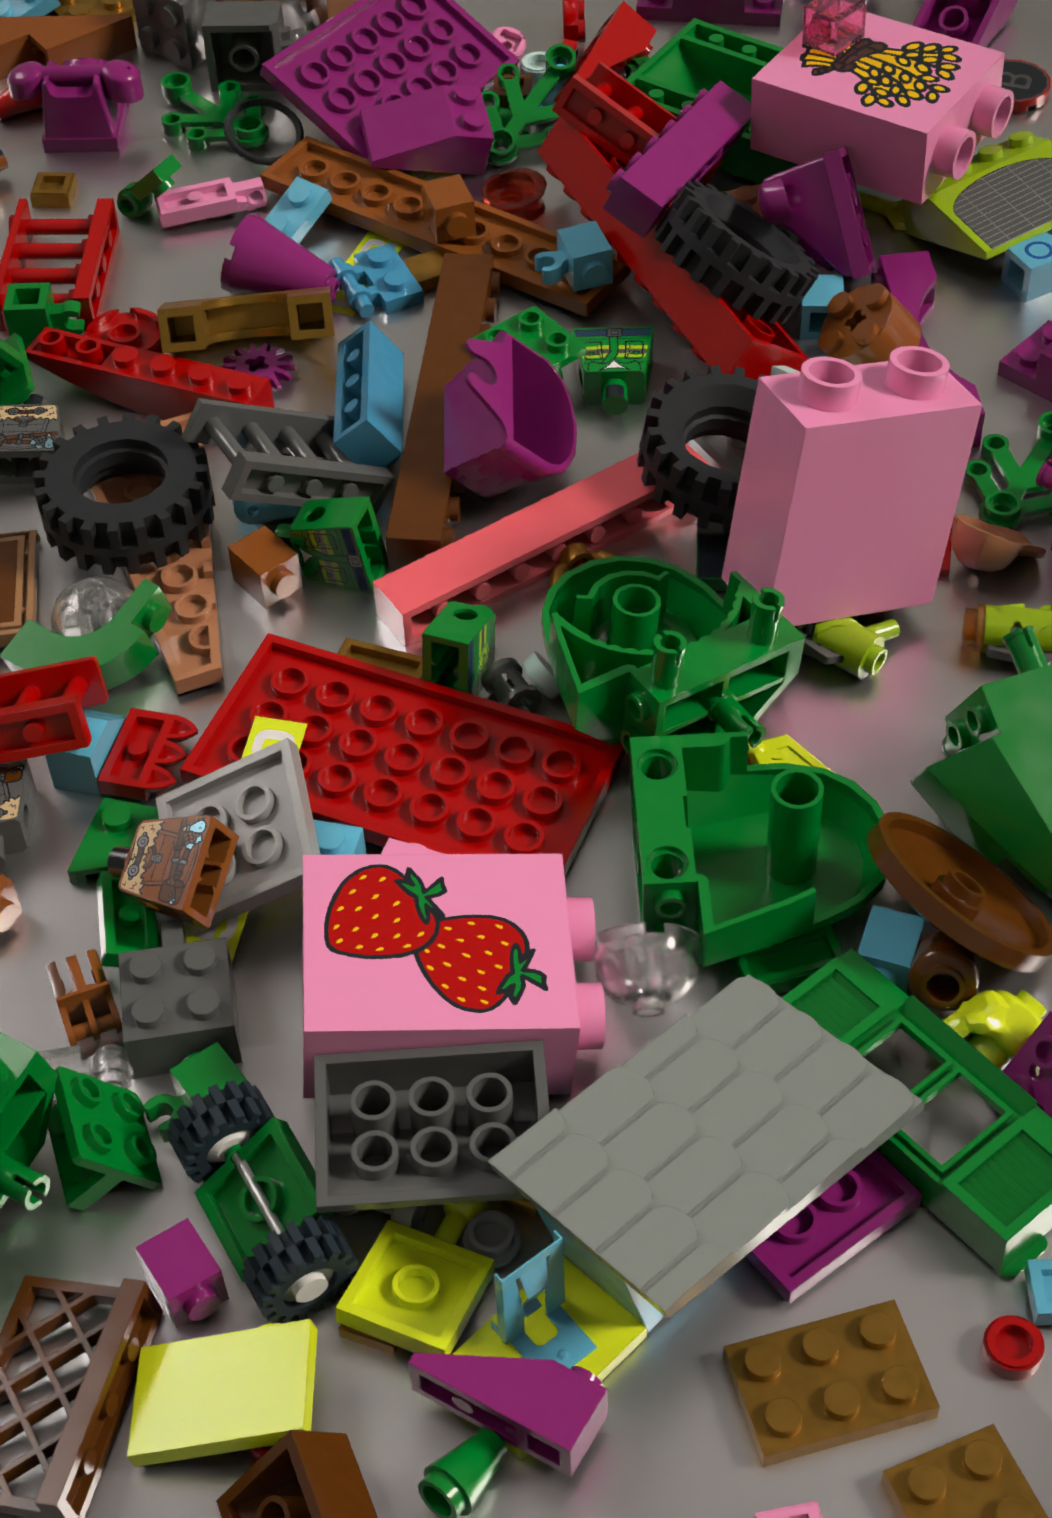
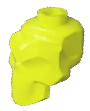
M1023 989L1016 996L1004 990H986L979 992L968 1001H963L955 1012L942 1021L962 1038L969 1035L971 1038L968 1043L1003 1071L1043 1021L1041 1018L1046 1014L1047 1010L1039 1001Z

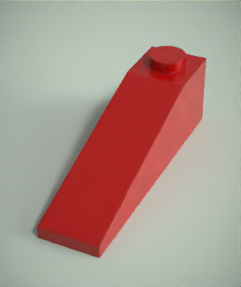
M623 1L602 24L576 64L574 73L567 78L554 101L557 102L573 75L578 74L588 81L599 62H603L616 73L621 74L624 72L625 65L630 64L632 59L645 55L648 56L653 49L649 43L657 30Z

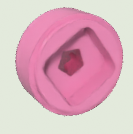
M507 26L499 27L493 31L492 35L520 60L523 58L526 49V39L520 31Z

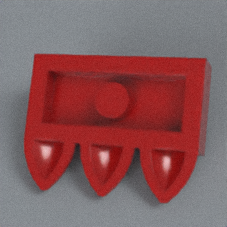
M562 0L563 40L566 38L578 41V43H586L584 0Z
M131 708L97 779L100 793L147 801L151 793L161 792L174 786L176 779L164 768L177 765L186 760V752L176 743L196 736L198 734L197 727L188 719L178 715Z

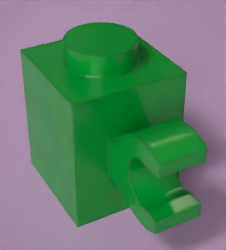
M50 282L8 284L3 313L9 337L13 333L22 337L25 350L45 327L80 335L84 332V319L75 320L69 318L80 316L81 302L69 300L55 304Z
M216 1042L202 1051L191 1053L179 1065L170 1069L176 1096L160 1094L149 1099L143 1106L146 1118L151 1123L161 1116L170 1115V1119L158 1125L164 1143L170 1142L167 1137V1132L171 1131L168 1125L171 1119L179 1118L176 1111L182 1105L187 1107L193 1105L190 1100L191 1097L199 1093L203 1098L209 1094L208 1087L215 1084L222 1090L226 1081L235 1080L239 1086L242 1081L248 1080L220 1044Z

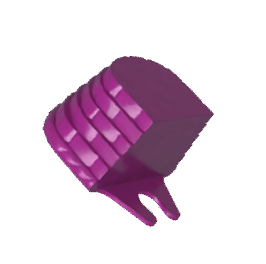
M504 330L500 331L491 342L473 338L468 339L465 342V348L470 355L474 356V359L465 365L464 369L456 374L454 379L447 383L444 388V474L452 479H456L470 490L478 492L481 496L492 498L499 493H505L520 485L540 482L547 477H555L565 472L576 455L577 424L569 391L556 369L548 360Z

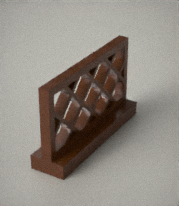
M30 1275L24 1276L0 1332V1382L2 1383L0 1385V1404L10 1399L17 1414V1417L0 1427V1446L25 1431L33 1449L3 1468L0 1465V1488L3 1492L0 1493V1513L28 1518H85L136 1384L141 1347L151 1345L163 1314V1309L145 1281L123 1278L120 1287ZM36 1297L58 1298L62 1308L32 1326L28 1316ZM98 1304L111 1305L107 1320L84 1333L77 1317ZM70 1322L78 1338L47 1356L39 1340ZM33 1345L40 1361L12 1379H9L6 1368L11 1357ZM86 1352L90 1363L85 1375L63 1388L55 1370ZM48 1375L56 1393L25 1411L17 1394ZM64 1407L68 1418L63 1430L41 1444L32 1426ZM41 1464L45 1476L36 1498L14 1495L9 1483Z

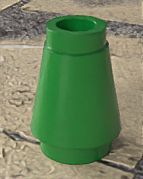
M481 1428L475 1435H472L425 1467L424 1479L418 1484V1491L427 1507L440 1518H457L459 1515L468 1516L500 1467L501 1462L507 1457L508 1450L505 1443L492 1430Z

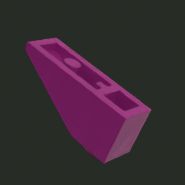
M414 1353L408 1362L413 1391L480 1428L492 1430L502 1440L569 1477H572L608 1416V1389L603 1387L600 1379L592 1372L579 1366H572L570 1369L555 1360L429 1353Z

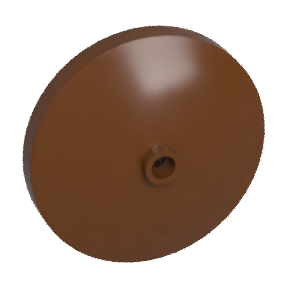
M901 812L885 813L868 833L867 846L869 852L884 877L918 914L941 933L973 953L1002 967L1019 972H1036L1052 956V927L1044 914L1008 875L970 845L935 824Z

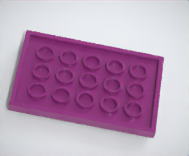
M358 0L263 63L260 75L341 149L369 159L359 118L360 110L441 85H467L480 88L482 93L493 86L494 76L502 64L512 63L518 66L520 59L454 0Z

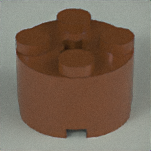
M874 283L858 287L849 293L842 291L833 296L829 301V313L824 320L818 339L819 348L829 357L842 359L853 365L889 361L890 353L899 347L919 346L921 328L914 316L881 283Z

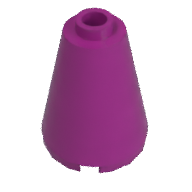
M248 214L239 223L229 245L235 247L232 259L224 258L220 282L223 290L234 295H246L330 286L331 303L334 301L340 286V280L335 278L336 269L260 216Z

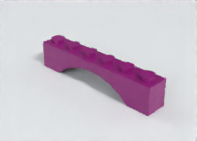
M920 251L879 255L878 270L876 273L871 274V284L881 283L914 316L921 328L923 321L933 310L937 275L929 252ZM921 331L918 347L930 349ZM949 369V373L981 403L976 386ZM983 406L972 448L980 447L985 418Z

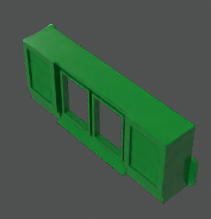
M850 948L840 957L836 956L782 997L783 1000L797 1010L811 1016L819 1026L838 1040L854 1047L863 1058L899 1029H902L942 1064L910 1090L911 1093L923 1101L924 1105L959 1078L996 1110L1001 1117L943 1165L939 1164L901 1129L878 1147L877 1150L922 1194L921 1203L994 1268L996 1274L1001 1279H1015L1025 1270L1027 1260L1038 1259L1045 1253L1048 1243L1044 1235L1052 1229V1118L1037 1106V1100L912 994L909 997L853 948Z

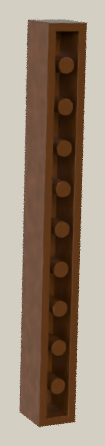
M444 253L385 537L389 571H396L423 558L427 554L456 542L455 528H452V524H459L461 518V497H457L458 493H465L466 487L456 479H452L444 474V388L447 383L454 379L456 374L464 369L465 365L474 359V356L470 355L466 350L465 342L490 329L492 325L489 323L496 322L497 300L493 297H500L502 278L501 272H494L493 255Z

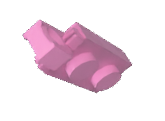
M230 177L166 190L158 198L154 195L162 228L170 226L180 227L189 222L207 218H222L230 213L242 212L244 210L252 211L267 205L261 177L240 182H231Z

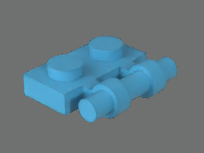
M391 244L374 247L370 250L354 254V266L344 263L340 257H334L328 263L336 269L335 278L340 280L339 289L345 292V301L353 311H357L363 318L371 316L374 313V307L379 305L386 314H391L424 303L422 287Z

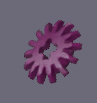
M264 343L260 350H256L254 344H249L250 352H246L242 348H236L234 350L235 355L225 356L223 359L225 364L220 366L269 378L271 388L276 390L282 388L281 380L291 381L292 376L288 372L295 371L296 369L295 364L290 363L294 361L292 354L285 353L283 347L271 349L270 343ZM264 364L265 369L259 368L255 372L250 371V365Z

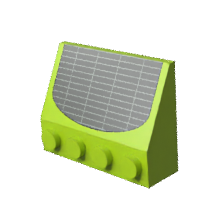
M1019 131L1009 135V139L1000 144L980 148L978 154L973 155L970 166L961 179L954 180L947 177L922 205L902 199L906 234L988 260L1024 240L1052 229V141L1034 136L1030 131Z

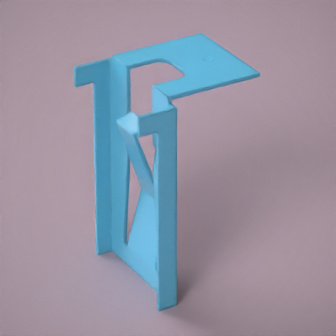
M554 1230V1242L503 1280L496 1273L494 1274L498 1326L492 1321L491 1328L506 1345L511 1343L523 1358L555 1360L571 1368L597 1349V1346L560 1306L565 1302L563 1238ZM518 1278L527 1296L523 1305L516 1283ZM545 1289L546 1316L556 1326L558 1334L546 1344L538 1346L525 1333L524 1318L542 1306L537 1297Z

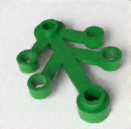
M556 44L548 49L546 53V71L525 100L519 85V68L512 63L502 64L498 68L497 83L500 88L505 90L512 118L504 128L499 116V96L493 91L481 93L484 103H494L491 107L485 106L494 136L488 158L489 163L497 166L508 165L517 159L519 152L541 147L554 125L546 127L543 132L526 135L520 134L525 127L558 120L559 115L552 111L554 105L540 106L559 80H565L574 73L576 53L572 47L566 44ZM506 74H511L514 76V78L505 79L503 76ZM497 147L506 148L505 150H496Z
M172 72L163 76L161 79L163 97L168 100V103L174 106L186 104L199 112L197 114L170 112L163 115L161 118L163 133L167 136H179L185 132V127H192L185 133L187 147L192 151L205 150L209 147L210 142H225L224 128L206 129L204 127H224L227 114L242 99L240 83L234 80L220 83L218 86L220 105L217 106L192 91L191 79L188 74ZM252 94L246 96L243 99V101L248 99L264 97L258 94ZM266 106L244 109V116L234 118L232 134L239 146L245 149H256L269 139V127L262 118L266 114Z
M1052 411L1045 412L1039 417L1036 429L1038 441L1021 467L1018 466L1011 454L1009 441L1006 437L1000 434H990L983 438L981 457L987 462L996 464L1008 487L1006 490H999L991 478L992 469L988 463L981 460L968 462L963 483L968 488L977 490L983 500L979 506V520L1014 530L1021 526L1025 517L1048 513L1052 517V492L1049 496L1022 500L1027 493L1046 490L1036 485V477L1042 465L1047 462L1052 454Z

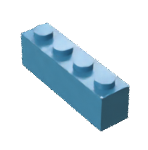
M370 320L338 343L333 444L355 464L388 468L403 454L404 353Z

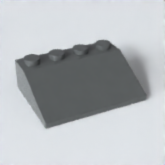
M543 1040L314 1055L317 1213L527 1199L491 1168L488 1161L550 1112Z

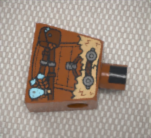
M210 815L144 820L137 827L131 847L116 846L111 850L107 866L109 873L113 877L120 878L118 884L120 892L141 906L175 919H182L184 922L210 929L239 836Z

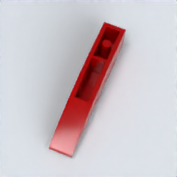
M45 327L25 350L29 361L103 399L149 416V414L159 416L161 420L191 413L198 398L275 408L270 379L246 372Z

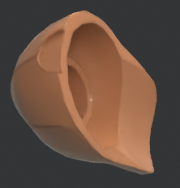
M956 514L954 517L951 534L952 549L957 560L969 568L991 573L1005 569L1018 555L1041 559L1046 553L1044 548L1033 546L1019 531L988 524L963 514Z

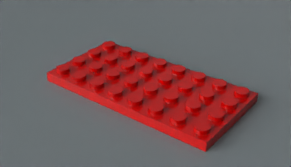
M268 633L180 768L182 782L189 783L240 760L255 716L305 723L308 725L299 754L313 820L362 827L365 841L385 847L388 839L392 838L406 843H418L427 849L444 854H562L564 875L566 876L626 752L621 742L613 746L575 730L573 725Z

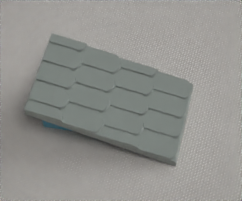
M748 974L745 977L735 979L692 1015L688 1016L685 1014L623 1065L607 1071L560 1110H557L555 1107L488 1162L499 1176L535 1205L553 1240L554 1230L563 1238V1256L647 1327V1331L650 1332L664 1316L668 1319L925 1109L923 1101L911 1093L902 1082L885 1074L863 1058L854 1047L838 1040L819 1026L811 1016L797 1010L776 995L775 991L767 984L754 979Z

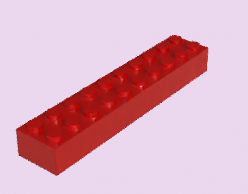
M559 116L537 151L548 165L546 171L562 182L565 186L563 192L582 207L580 213L590 222H597L609 244L617 251L616 258L635 273V282L652 294L655 298L653 300L655 307L667 314L674 322L672 328L679 335L689 340L693 345L692 353L709 366H719L722 374H733L735 367L745 369V377L758 380L761 374L770 376L772 366L785 365L801 372L802 364L809 358L777 321L775 324H770L762 316L758 320L751 317L742 308L738 311L731 307L729 301L721 296L719 298L715 297L710 293L711 290L708 287L690 278L691 274L687 270L676 266L672 262L674 257L661 249L663 243L655 238L657 232L654 230L657 225L642 238L603 209L611 194L606 190L608 183L620 168L624 170L626 165Z

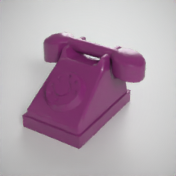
M76 58L65 60L63 65H58L51 60L47 62V66L31 61L19 64L11 70L7 77L10 95L14 100H28L42 93L44 121L42 144L44 153L120 151L129 104L138 102L144 96L139 69L131 62L125 60L106 62L104 59Z
M847 146L830 150L822 154L823 156L776 173L763 180L758 189V201L764 219L771 225L785 227L797 236V244L806 250V255L812 258L815 263L828 271L836 270L843 277H853V279L870 275L877 266L867 227H864L866 222Z

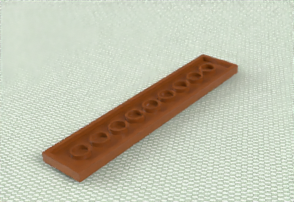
M309 136L302 139L260 174L264 189L283 196L296 177L328 189L332 197V201L323 211L324 213L421 252L435 250L442 253L443 256L444 253L493 255L494 272H501L502 284L585 317L631 274V269L623 265L616 258V254L613 253V283L573 292L564 275L557 283L543 284L542 271L537 272L535 270V255L546 251H557V232L474 200L476 235L437 243L423 215L421 182L426 181L395 169L371 168L369 159Z

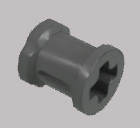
M509 657L497 660L483 673L481 678L482 686L487 693L495 695L502 704L534 713L542 701V695L536 686L528 685L523 678L522 667L516 659ZM503 673L507 674L506 681L502 676ZM516 699L521 703L520 706L516 705Z

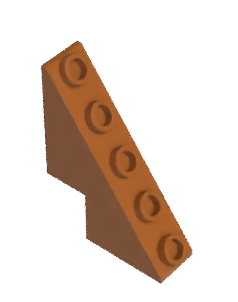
M132 15L0 17V80L7 78L13 68L25 62L36 61L42 66H47V62L51 60L58 65H63L65 60L76 58H94L107 61L134 50L138 47Z

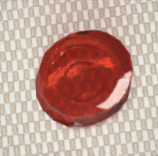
M515 168L502 171L485 181L481 190L482 198L480 202L531 222L544 214L546 207L542 196L545 194L547 183L543 175L529 168Z

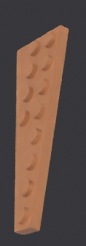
M191 413L160 421V424L166 427L169 423L175 421L181 424L182 432H184ZM141 473L116 476L90 488V491L96 502L108 504L132 502L149 495L162 484L165 478ZM204 524L206 536L201 542L190 539L188 541L190 552L183 557H180L175 552L166 556L167 565L157 569L154 562L140 565L141 573L131 575L129 567H123L133 592L142 580L146 578L161 588L172 607V611L169 613L163 628L152 636L177 694L223 680L210 524Z

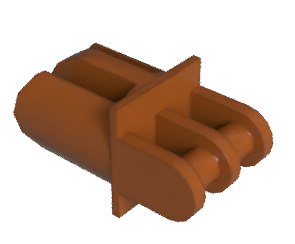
M95 949L87 950L86 953L96 984L86 985L76 954L65 958L75 989L67 994L55 961L46 966L71 1049L78 1047V1041L92 1036L94 1041L100 1040L101 1033L116 1029L117 1033L123 1032L122 1022L109 982L106 979L99 955Z

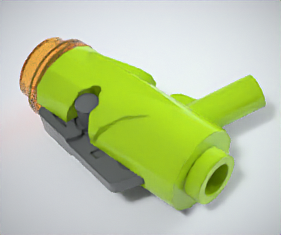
M1021 603L1001 606L978 604L977 609L965 608L962 626V646L973 647V652H980V654L986 655L989 658L1011 662L1013 660L1002 638L1019 628H1022L1024 632L1026 626L1033 625L1048 665L1052 664V605H1044L1039 609L1025 608V604Z
M851 617L794 626L805 636L802 654L809 655L825 665L833 664L859 679H863L869 674L875 675L880 671L888 653L887 649L884 648V641L896 638L900 634L899 625L894 619L868 627L862 626Z

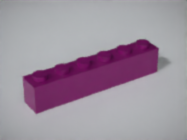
M721 80L709 92L703 88L691 105L686 104L675 121L671 119L658 137L654 135L650 139L642 153L636 152L625 169L620 168L606 187V190L611 194L603 209L644 238L661 221L686 182L700 181L742 137L751 122V103Z

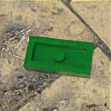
M100 871L96 883L101 963L104 967L119 968L118 953L158 948L155 911L141 906L120 892L118 885L120 878L113 877L109 871Z

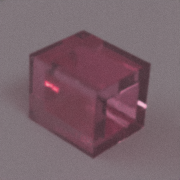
M867 0L811 1L804 6L802 43L833 57L865 36Z

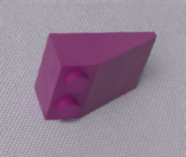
M924 0L912 26L986 47L1008 22L1018 0Z
M441 85L360 110L359 118L371 168L484 175L494 136L480 88L467 85Z

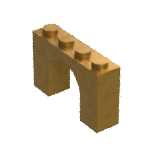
M330 286L165 302L157 309L162 353L202 350L212 343L252 337L291 336V340L334 336Z

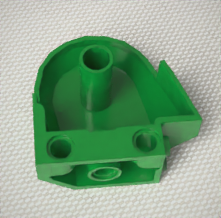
M747 731L629 737L632 834L643 949L661 948L673 950L680 947L695 946L696 955L702 967L794 939L836 923L861 910L883 890L886 878L875 864L867 846V835L882 815H884L877 801L855 781L824 768L790 763L747 765L749 741Z

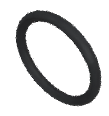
M265 98L242 101L229 111L224 121L226 141L231 149L241 158L258 165L271 166L283 156L272 158L258 157L246 152L237 144L232 134V123L238 113L249 107L267 106L284 113L291 120L296 130V141L293 147L304 139L301 121L287 106Z

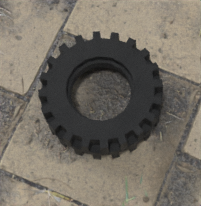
M695 180L693 183L690 181L686 182L654 230L657 232L655 234L656 240L663 243L661 249L665 253L674 257L672 262L679 268L687 270L691 274L690 278L708 287L711 290L710 293L715 297L719 298L721 296L729 301L731 307L738 311L742 308L751 317L758 320L762 316L770 324H775L776 321L784 324L788 321L818 279L819 269L814 267L816 264L814 260L804 255L806 250L801 245L794 243L790 239L791 236L785 230H779L776 226L769 224L764 217L755 212L753 207L746 202L742 204L735 200L732 194L726 191L721 193L708 183L704 186Z
M709 366L707 375L699 376L693 368L685 371L682 383L673 377L667 380L663 393L656 390L652 396L650 408L647 410L637 458L638 467H644L641 480L644 486L656 485L653 498L659 504L669 500L674 504L672 515L679 519H682L687 513L698 518L696 526L707 529L709 522L720 523L723 527V533H730L741 472H730L709 466L691 455L686 449L685 444L704 435H723L747 443L758 380L745 377L744 368L735 367L733 374H722L719 366Z
M124 413L122 421L109 423L107 416L97 418L98 426L86 429L80 424L72 428L74 437L69 440L61 437L52 442L54 454L42 453L39 458L41 470L34 471L33 481L36 488L34 493L47 541L51 548L57 546L59 556L66 562L76 556L79 569L89 571L94 564L101 565L104 575H114L116 567H129L131 575L141 573L140 565L154 562L157 569L167 565L166 556L174 552L180 557L190 552L188 541L192 539L201 542L206 536L204 524H213V506L216 505L205 448H199L198 443L185 442L181 437L183 434L181 424L172 421L165 427L160 424L159 416L149 414L146 421H135L134 413ZM141 473L165 478L162 484L149 495L132 502L108 504L93 501L83 495L94 485L116 476Z

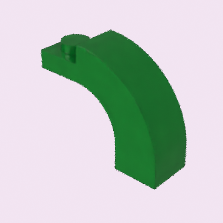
M144 578L117 614L100 629L81 636H63L28 619L0 654V657L11 671L95 656L98 659L108 691L138 675L158 656L159 653L150 638L154 633L163 628L169 613L172 611V607L161 588Z

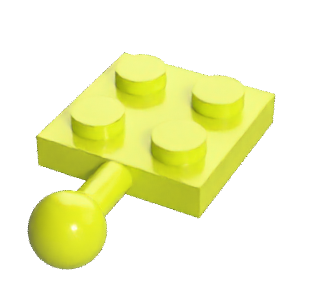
M488 1201L443 1204L445 1217L434 1236L388 1219L335 1308L336 1322L413 1353L450 1355L494 1275V1259L456 1245L465 1227L473 1217L480 1212L488 1210Z

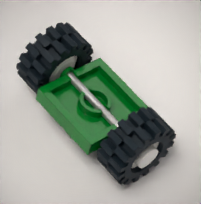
M232 1080L226 1081L224 1089L220 1090L218 1085L215 1084L208 1087L209 1094L203 1098L199 1093L191 1097L190 1100L193 1103L191 1107L182 1105L176 1111L179 1118L171 1119L168 1125L171 1130L167 1132L168 1140L188 1177L190 1176L192 1181L196 1183L203 1180L204 1183L194 1193L241 1281L246 1283L263 1317H266L271 1323L278 1319L280 1324L290 1322L293 1316H295L297 1321L306 1319L308 1311L314 1309L315 1313H318L325 1309L323 1303L328 1300L334 1303L341 1297L339 1290L348 1288L352 1281L351 1277H354L358 1271L356 1265L359 1263L333 1219L330 1221L328 1219L334 1212L317 1213L316 1171L288 1123L275 1118L256 1085L252 1086L250 1082L242 1081L238 1086L236 1081Z

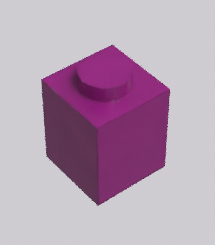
M188 1218L135 1247L145 1278L177 1329L190 1321L205 1319L214 1313L221 1303L229 1299L222 1270Z

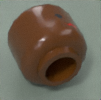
M940 931L921 938L908 973L911 992L915 998L929 1009L941 1012L957 1010L963 1001H968L977 994L981 971L979 955L956 943Z

